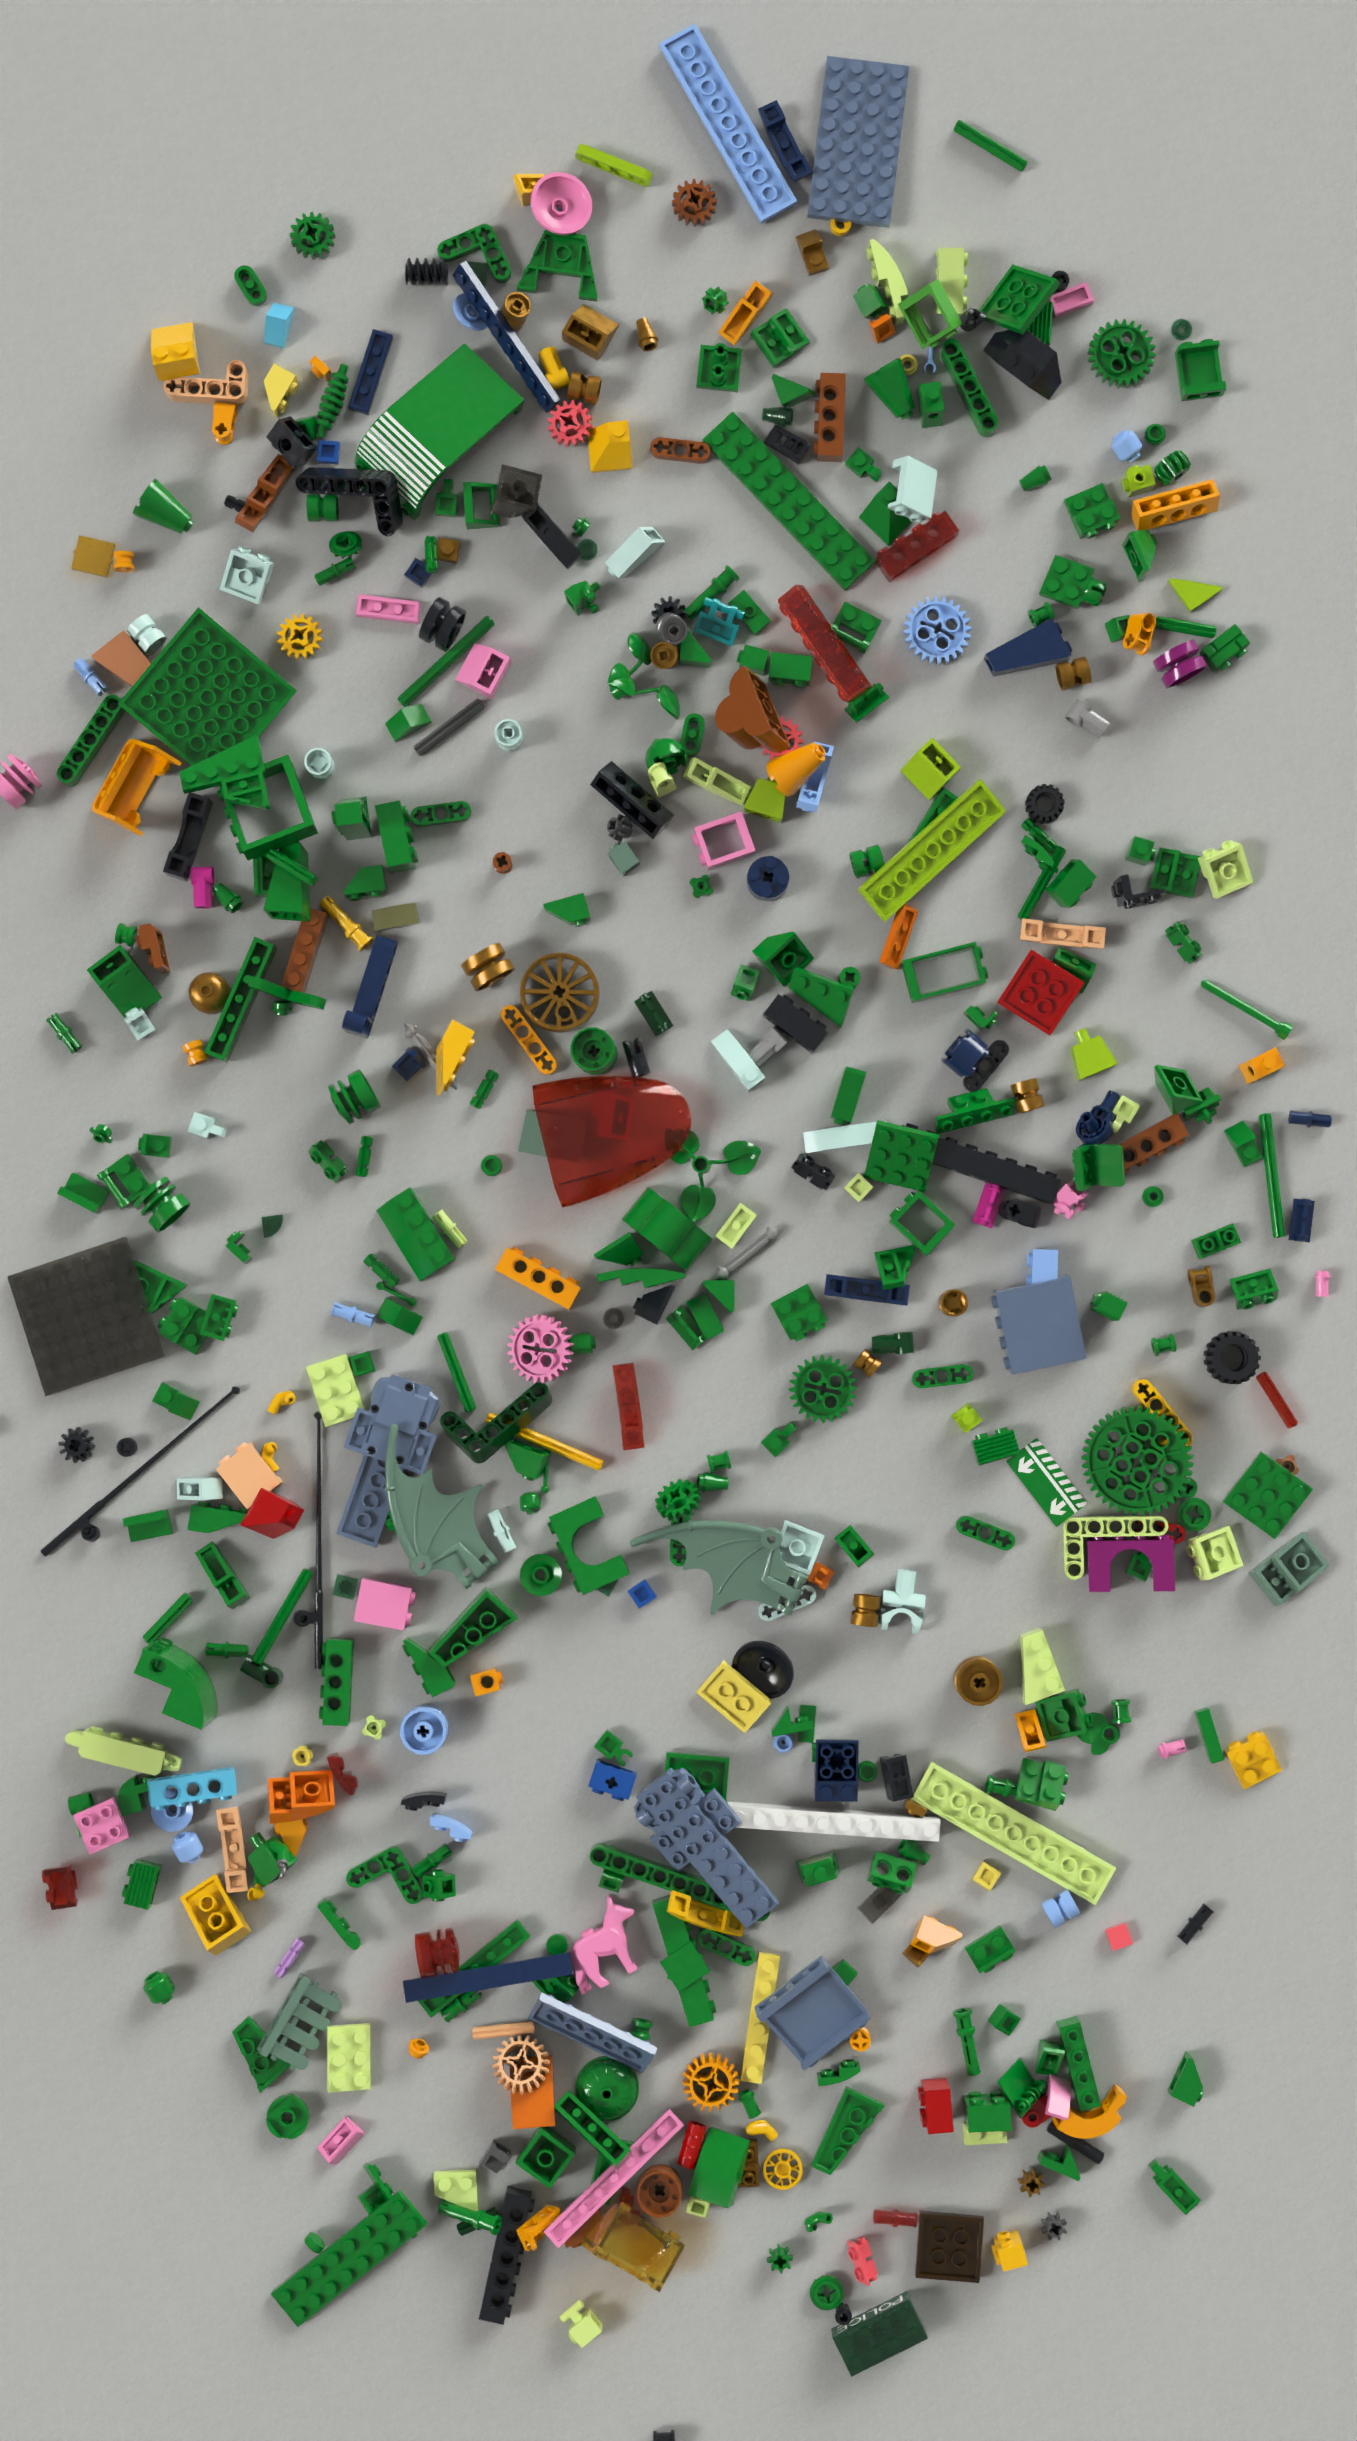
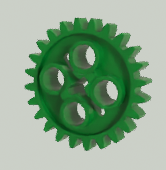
M1115 319L1113 326L1107 322L1105 325L1106 329L1100 327L1098 330L1099 334L1094 333V340H1091L1089 346L1092 348L1087 352V354L1092 355L1089 357L1088 363H1094L1091 366V371L1097 370L1096 378L1101 375L1103 376L1102 383L1109 380V387L1115 382L1117 383V388H1120L1122 383L1128 388L1130 381L1137 385L1138 379L1143 381L1145 378L1144 374L1148 375L1150 373L1149 367L1154 365V361L1151 359H1154L1156 353L1151 351L1156 346L1153 344L1149 345L1153 337L1146 338L1148 330L1141 332V324L1135 328L1133 320L1130 325H1127L1126 319H1123L1122 324H1119L1117 319ZM1122 337H1128L1131 343L1123 342ZM1103 346L1111 347L1112 352H1106ZM1132 355L1138 356V357L1140 358V361H1139V362L1133 361V360L1131 359V356H1132ZM1118 364L1122 370L1116 371L1112 365Z
M823 1355L820 1356L819 1361L816 1360L815 1356H812V1363L805 1359L804 1363L806 1366L798 1365L800 1372H792L796 1376V1380H789V1382L794 1384V1387L788 1389L794 1392V1395L789 1398L797 1400L793 1407H801L798 1412L799 1414L807 1412L806 1419L812 1415L813 1422H816L818 1417H821L822 1423H825L826 1417L833 1422L834 1415L840 1419L841 1411L848 1413L845 1408L846 1405L853 1406L849 1399L856 1398L855 1395L851 1394V1391L857 1389V1387L851 1386V1383L856 1381V1379H849L848 1376L851 1375L852 1371L845 1372L847 1364L840 1367V1359L833 1363L832 1356H829L827 1361L824 1360ZM817 1370L820 1372L821 1378L818 1382L810 1380L809 1374L811 1371ZM834 1375H838L841 1378V1384L838 1387L830 1385V1378ZM809 1383L822 1386V1383H826V1388L838 1390L841 1394L836 1395L824 1392L823 1395H820L819 1390L805 1387L804 1384ZM807 1391H813L816 1395L815 1400L811 1403L806 1402L804 1399ZM828 1396H834L836 1399V1404L832 1408H828L825 1405V1399Z

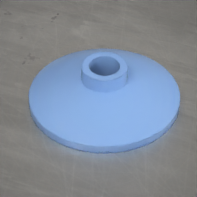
M465 293L458 295L453 302V311L457 319L471 330L481 331L486 329L487 325L480 318Z
M167 1789L165 1792L166 1797H173L176 1794V1789ZM189 1802L188 1806L177 1807V1812L175 1813L170 1810L172 1805H168V1808L163 1810H155V1807H151V1816L154 1823L162 1830L169 1832L185 1828L190 1823L194 1812L192 1802Z

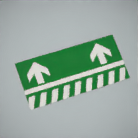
M1038 1438L1022 1448L1019 1455L1012 1456L1006 1461L1056 1527L1087 1504Z

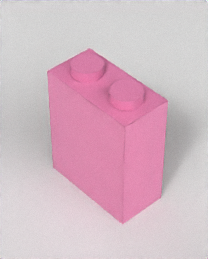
M364 1577L361 1580L354 1621L405 1630L406 1625L410 1626L412 1613H409L410 1605L415 1603L416 1592H413L414 1587Z

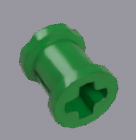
M1048 602L1036 610L1031 609L1028 611L1030 622L1034 627L1052 618L1053 620L1055 618L1053 609Z
M1173 1334L1159 1339L1151 1338V1346L1155 1356H1159V1353L1177 1351Z
M727 1450L723 1454L707 1455L711 1473L723 1468L731 1469Z
M1129 1699L1111 1701V1705L1114 1707L1113 1723L1131 1722L1128 1710Z

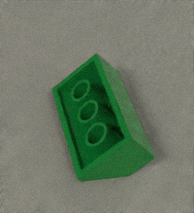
M409 1187L376 1210L420 1282L456 1260L412 1188Z

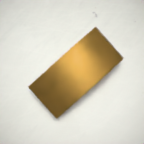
M748 2139L751 2141L742 2181L738 2184V2187H759L758 2139Z

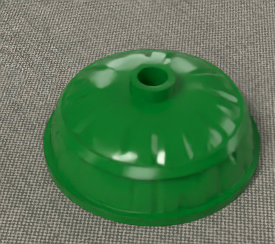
M601 2056L589 2061L581 2069L576 2080L575 2092L576 2097L599 2120L612 2121L625 2116L634 2107L639 2094V2083L636 2073L632 2068L607 2056ZM609 2091L611 2095L609 2097L603 2096V2092Z

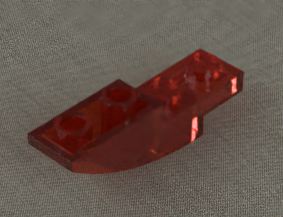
M632 1362L612 1365L623 1450L644 1448L642 1416L634 1364Z

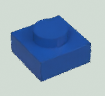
M319 440L317 462L338 465L340 442Z
M646 1579L627 1590L639 1609L657 1597Z

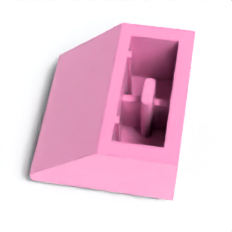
M474 643L455 681L492 700L511 665L510 657L493 648Z

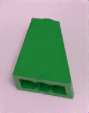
M847 1066L843 1070L830 1117L834 1119L835 1124L846 1126V1123L850 1124L852 1122L865 1079V1071Z

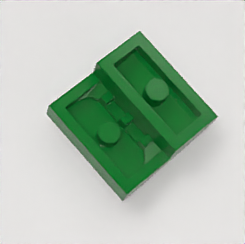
M787 308L771 316L768 322L753 329L750 333L773 368L798 353L810 343Z
M1159 847L1150 889H1165L1166 893L1193 899L1200 871L1198 858L1201 856Z

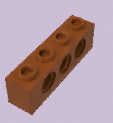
M820 373V380H816L815 392L819 393V400H815V413L819 414L818 421H814V434H818V441H814L813 454H817V461L842 462L846 373ZM826 394H833L835 399L827 400L824 396ZM831 414L835 419L827 421L824 416ZM827 434L832 435L834 440L830 442L825 441L823 436Z
M1178 1113L1118 1144L1122 1146L1123 1152L1129 1151L1132 1154L1130 1162L1124 1161L1125 1174L1130 1172L1129 1167L1135 1164L1140 1167L1149 1162L1148 1157L1155 1154L1158 1157L1166 1153V1147L1172 1144L1176 1147L1186 1142L1184 1138L1189 1133ZM1161 1131L1168 1133L1169 1139L1167 1142L1160 1140L1159 1134ZM1142 1141L1150 1143L1151 1148L1149 1152H1144L1141 1149Z

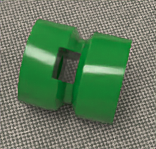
M307 494L306 509L308 521L320 522L324 518L328 522H338V495L326 494L322 498L320 494Z
M878 844L867 847L864 852L860 849L849 853L853 872L857 879L868 876L869 872L875 874L885 865ZM864 858L867 859L868 866H864Z

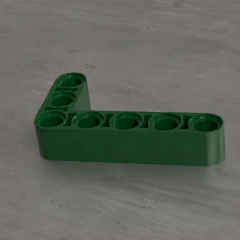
M535 1383L477 1433L452 1411L442 1414L440 1424L446 1436L473 1462L480 1464L488 1460L552 1404V1396L545 1383Z

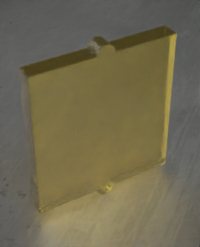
M79 535L76 550L73 551L75 555L71 569L107 578L110 565L113 563L112 557L115 544Z

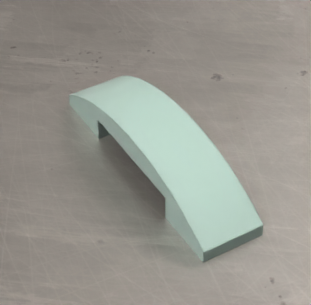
M877 1122L804 1132L806 1153L872 1144Z

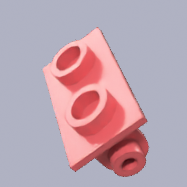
M865 2237L857 2238V2243L848 2240V2255L855 2266V2277L860 2283L870 2286V2282L877 2280L878 2272L874 2260L871 2258L866 2261L865 2259L872 2255L868 2240H865Z

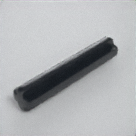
M1053 2121L1048 2124V2133L1096 2164L1101 2163L1104 2158L1102 2151L1083 2139L1061 2132Z

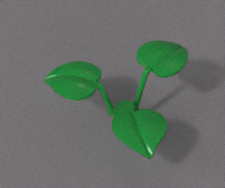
M632 632L628 636V647L633 656L638 659V663L630 671L621 663L613 666L607 683L610 686L612 696L616 700H620L625 696L632 697L638 694L657 692V699L660 705L678 720L680 717L679 701L670 687L662 685L660 688L655 687L636 691L635 683L630 676L642 663L649 665L652 661L650 657L651 649L648 643L640 635Z
M666 1129L664 1133V1144L669 1157L678 1164L687 1163L691 1157L693 1159L692 1167L698 1172L700 1187L690 1185L683 1190L681 1195L682 1207L693 1222L705 1218L716 1204L715 1191L711 1188H704L703 1174L710 1171L711 1165L728 1163V1169L733 1174L745 1175L752 1171L761 1154V1150L750 1142L734 1141L724 1148L725 1160L709 1161L704 1156L696 1157L694 1155L698 1151L700 1143L698 1136L693 1131L688 1129Z

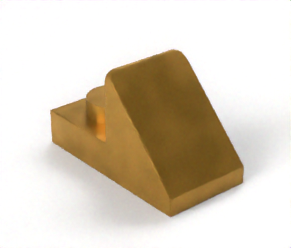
M814 229L795 236L808 275L811 276L828 270L829 265L822 248L823 241L817 231Z

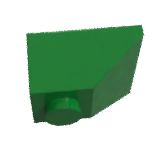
M890 481L874 496L859 516V519L888 547L912 523L909 518L897 515L894 511L888 509V504L896 501L898 491Z
M1148 529L1128 533L1122 544L1138 582L1143 581L1150 570L1157 546L1155 536L1150 534Z
M793 931L767 937L752 951L760 963L783 987L791 981L795 967L804 969L814 959Z
M630 1232L595 1253L594 1257L598 1260L625 1266L630 1264L632 1267L642 1260L640 1256L643 1253Z

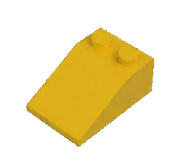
M193 322L152 329V361L159 381L200 374Z
M214 1874L180 1897L206 1950L215 1956L252 1932L240 1909L230 1894L227 1893L217 1874Z

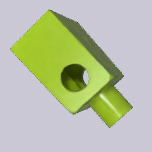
M769 776L767 780L758 778L744 805L743 812L779 823L782 822L785 795L775 787L778 785L775 779L771 781Z
M1086 1028L1074 1032L1079 1044L1072 1046L1070 1052L1078 1081L1118 1064L1100 1035L1090 1039Z

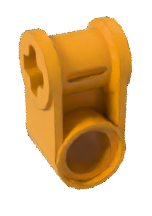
M214 403L212 432L216 441L221 445H228L233 440L237 419V404Z
M1152 613L1133 614L1129 617L1123 639L1124 648L1128 650L1133 649L1141 656L1149 651L1153 631L1156 626V620Z

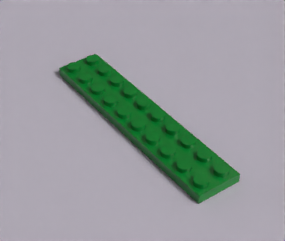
M733 411L702 439V442L710 447L711 452L844 591L875 563L872 556Z

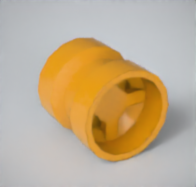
M201 1039L182 1046L184 1053L189 1054L187 1061L190 1067L209 1060L208 1055L204 1053V1050H201L204 1046Z

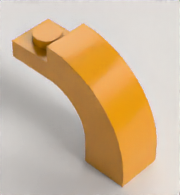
M1114 2084L1100 2107L1089 2111H1078L1070 2106L1067 2120L1053 2117L1052 2121L1058 2130L1069 2136L1080 2139L1095 2138L1106 2134L1121 2121L1122 2118L1117 2111L1124 2106L1127 2096L1121 2087Z

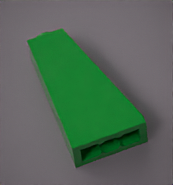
M295 842L279 849L280 853L309 870L308 852L300 842ZM275 864L263 910L271 919L309 922V884Z

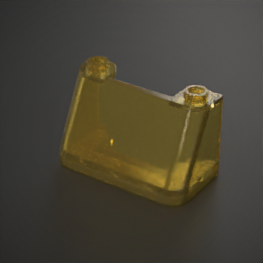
M620 2202L619 2205L614 2203L588 2231L580 2244L595 2256L611 2262L640 2281L647 2283L651 2288L660 2293L685 2244L679 2241L680 2236L669 2230L666 2233L630 2212L632 2208L623 2202Z

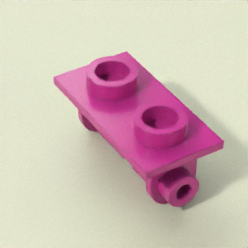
M985 1182L972 1222L992 1229L1005 1192L1004 1188Z

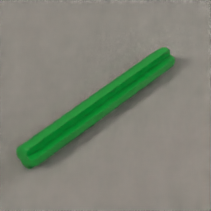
M304 1568L252 1656L251 1660L260 1665L263 1663L313 1576L311 1571Z

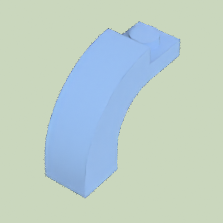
M814 741L813 743L820 744L824 748L825 760L801 787L796 807L806 812L812 811L816 813L834 746Z

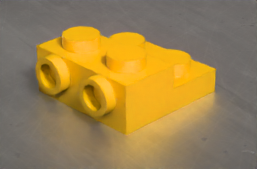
M1254 1731L1246 1736L1247 1739L1241 1742L1234 1741L1227 1746L1228 1749L1224 1750L1244 1790L1282 1771L1274 1751L1263 1732L1258 1733V1731Z

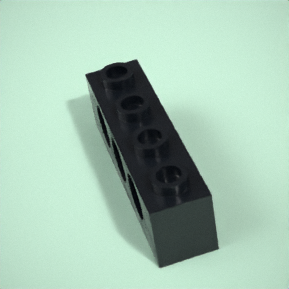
M612 761L597 773L590 784L652 839L658 836L674 817V814Z

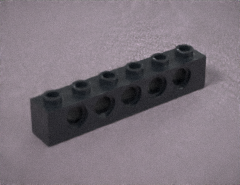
M507 2186L501 2213L502 2225L496 2236L479 2320L504 2325L505 2317L510 2318L512 2305L508 2303L510 2296L514 2297L517 2284L513 2283L514 2275L519 2276L521 2262L517 2261L519 2254L523 2255L524 2247L519 2236L510 2238L507 2232L515 2231L517 2233L516 2230L528 2221L526 2220L528 2212L533 2211L535 2199H531L532 2191ZM513 2210H520L522 2215L515 2217L511 2212ZM504 2252H510L513 2255V2257L511 2259H505L502 2256V2254ZM505 2273L509 2278L501 2280L497 2275ZM496 2294H500L504 2297V2299L502 2301H496L493 2298V2296Z

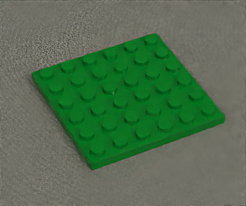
M198 607L118 705L192 766L257 734L259 737L297 690Z

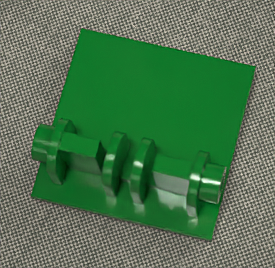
M1018 2058L997 2081L1019 2118H1022L1041 2097L1042 2092H1045L1047 2083L1042 2079L1034 2081L1021 2058Z

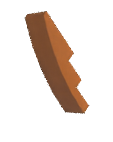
M278 454L259 477L257 486L247 497L245 506L235 517L236 524L251 532L255 531L266 516L295 469L285 461L282 455Z

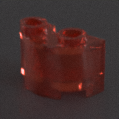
M71 1865L43 1870V1883L48 1884L49 1890H46V1901L50 1903L51 1910L76 1907L78 1899H76L75 1889H78L75 1870H71Z

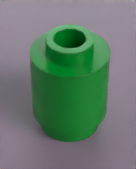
M590 1332L571 1335L572 1337L567 1340L568 1343H574L573 1346L569 1347V1350L574 1352L573 1356L593 1353L592 1349L596 1348L595 1336H590Z

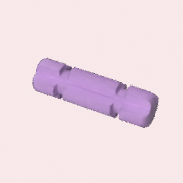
M299 1938L294 1940L291 1945L292 1947L288 1949L280 1964L274 1970L278 1977L283 1978L299 1955V1952L305 1946L303 1940Z

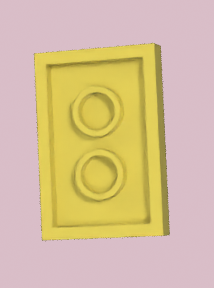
M724 1660L696 1692L744 1733L772 1703L770 1698Z

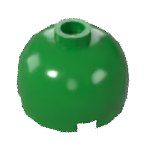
M658 738L647 749L645 761L648 769L658 762H663L670 775L678 772L677 767L681 764L683 767L686 765L688 755L682 744L675 739Z

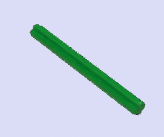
M485 616L397 698L401 705L407 707L474 643L495 625L494 621L489 616Z
M1265 1113L1259 1115L1271 1224L1273 1237L1280 1238L1285 1236L1273 1126L1271 1114Z

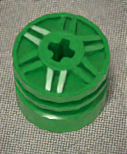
M587 1027L573 1037L570 1045V1054L576 1065L585 1073L601 1075L608 1072L615 1065L617 1047L611 1036L604 1030L597 1027ZM593 1048L600 1051L597 1053V1057L590 1054L593 1052Z
M360 1069L347 1075L349 1086L346 1087L341 1080L337 1081L341 1089L340 1091L333 1084L328 1086L334 1106L349 1125L354 1123L351 1113L354 1112L358 1119L362 1118L359 1110L361 1107L369 1114L381 1108L375 1093Z
M167 1177L161 1178L147 1187L133 1205L136 1210L142 1209L140 1213L142 1216L153 1213L148 1223L158 1233L173 1224L191 1205L182 1193L171 1196L176 1186L173 1184L168 1186L170 1180Z

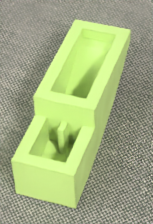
M697 758L690 759L682 775V778L741 806L751 786Z

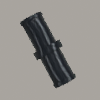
M1203 1903L1192 1918L1189 1917V1922L1177 1937L1188 1945L1195 1934L1203 1929V1924L1214 1911Z

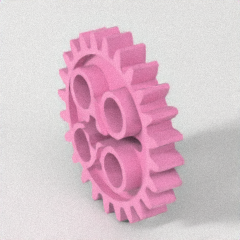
M533 1315V1319L526 1317V1323L519 1321L520 1328H513L516 1335H509V1338L513 1340V1343L507 1344V1346L512 1347V1351L507 1352V1354L513 1355L509 1363H516L513 1370L520 1369L519 1376L526 1375V1381H531L532 1379L534 1383L540 1382V1379L542 1383H547L548 1379L554 1381L555 1376H562L561 1370H568L565 1363L572 1362L568 1355L574 1354V1352L569 1350V1347L573 1346L574 1343H568L567 1341L572 1336L564 1334L568 1328H560L561 1321L554 1323L555 1317H549L548 1320L547 1315H541V1317ZM531 1332L534 1334L533 1342H531L529 1339V1334ZM550 1335H552L554 1338V1343L552 1345L549 1343L548 1340ZM523 1346H539L540 1348L556 1349L557 1353L550 1351L541 1352V1350L525 1349ZM528 1353L532 1356L531 1363L527 1361ZM547 1356H550L552 1359L550 1366L546 1363Z

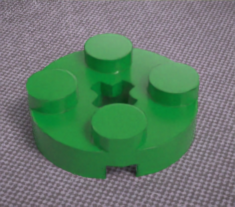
M292 2093L279 2096L268 2108L267 2127L278 2138H297L307 2127L310 2118L309 2109L301 2098ZM284 2112L291 2113L293 2121H284Z

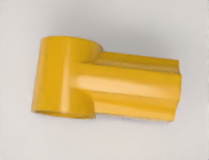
M555 347L542 349L538 356L546 373L545 377L552 388L556 391L569 386V376L565 367H562Z

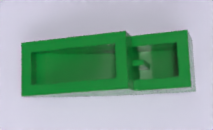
M213 1541L195 1552L213 1586L218 1589L227 1607L234 1609L250 1598L238 1576Z

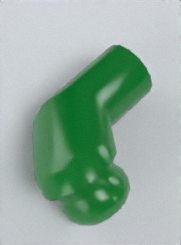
M816 2212L805 2219L804 2225H806V2230L808 2232L816 2231L817 2223L830 2224L833 2216L827 2212Z

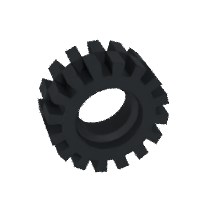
M1046 784L1036 786L1030 791L1025 801V810L1029 813V818L1032 817L1034 822L1039 821L1040 824L1046 822L1048 824L1055 821L1064 809L1065 801L1062 798L1063 794L1059 793V789L1057 787L1056 789L1053 788L1051 784L1049 786ZM1046 796L1052 800L1053 806L1050 811L1043 812L1039 810L1037 800L1040 797Z

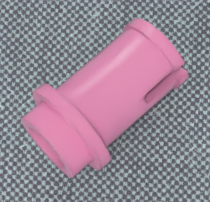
M1316 1271V1275H1314L1316 1277L1315 1296L1328 1297L1329 1278H1331V1275H1329V1271Z
M1183 1739L1166 1744L1162 1742L1158 1746V1753L1161 1758L1168 1759L1169 1756L1186 1753V1748H1184L1186 1746Z

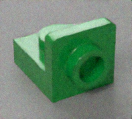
M741 964L731 995L740 1000L751 1001L761 971Z
M971 1005L963 1013L980 1031L984 1027L989 1029L997 1021L994 1018L997 1015L995 1011L985 1019L984 1012L977 1006L974 1008Z
M143 1133L142 1138H139L138 1150H141V1154L145 1156L169 1158L172 1137Z
M242 1231L238 1233L233 1232L226 1240L228 1242L226 1247L243 1263L247 1264L252 1259L249 1255L251 1251L242 1243L240 1245L237 1244L245 1234Z

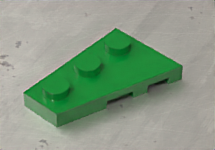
M795 967L788 988L841 1028L844 1024L854 988Z

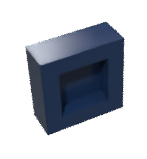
M415 558L404 576L423 588L432 573L426 571L425 563Z

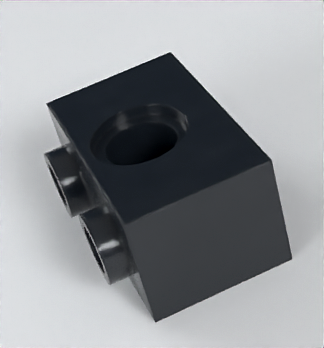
M291 416L278 419L266 436L272 446L281 453L285 461L293 468L305 465L318 448Z

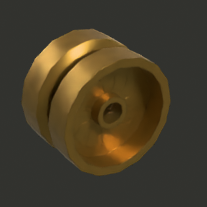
M500 943L493 944L479 951L461 965L466 976L475 975L470 982L476 992L500 982L515 970L510 959H502L506 952Z
M972 1656L966 1658L958 1664L954 1672L953 1682L956 1691L966 1702L972 1705L984 1706L991 1704L1002 1691L1003 1679L1000 1671L992 1661L984 1657ZM978 1678L981 1679V1682L976 1684L974 1680Z

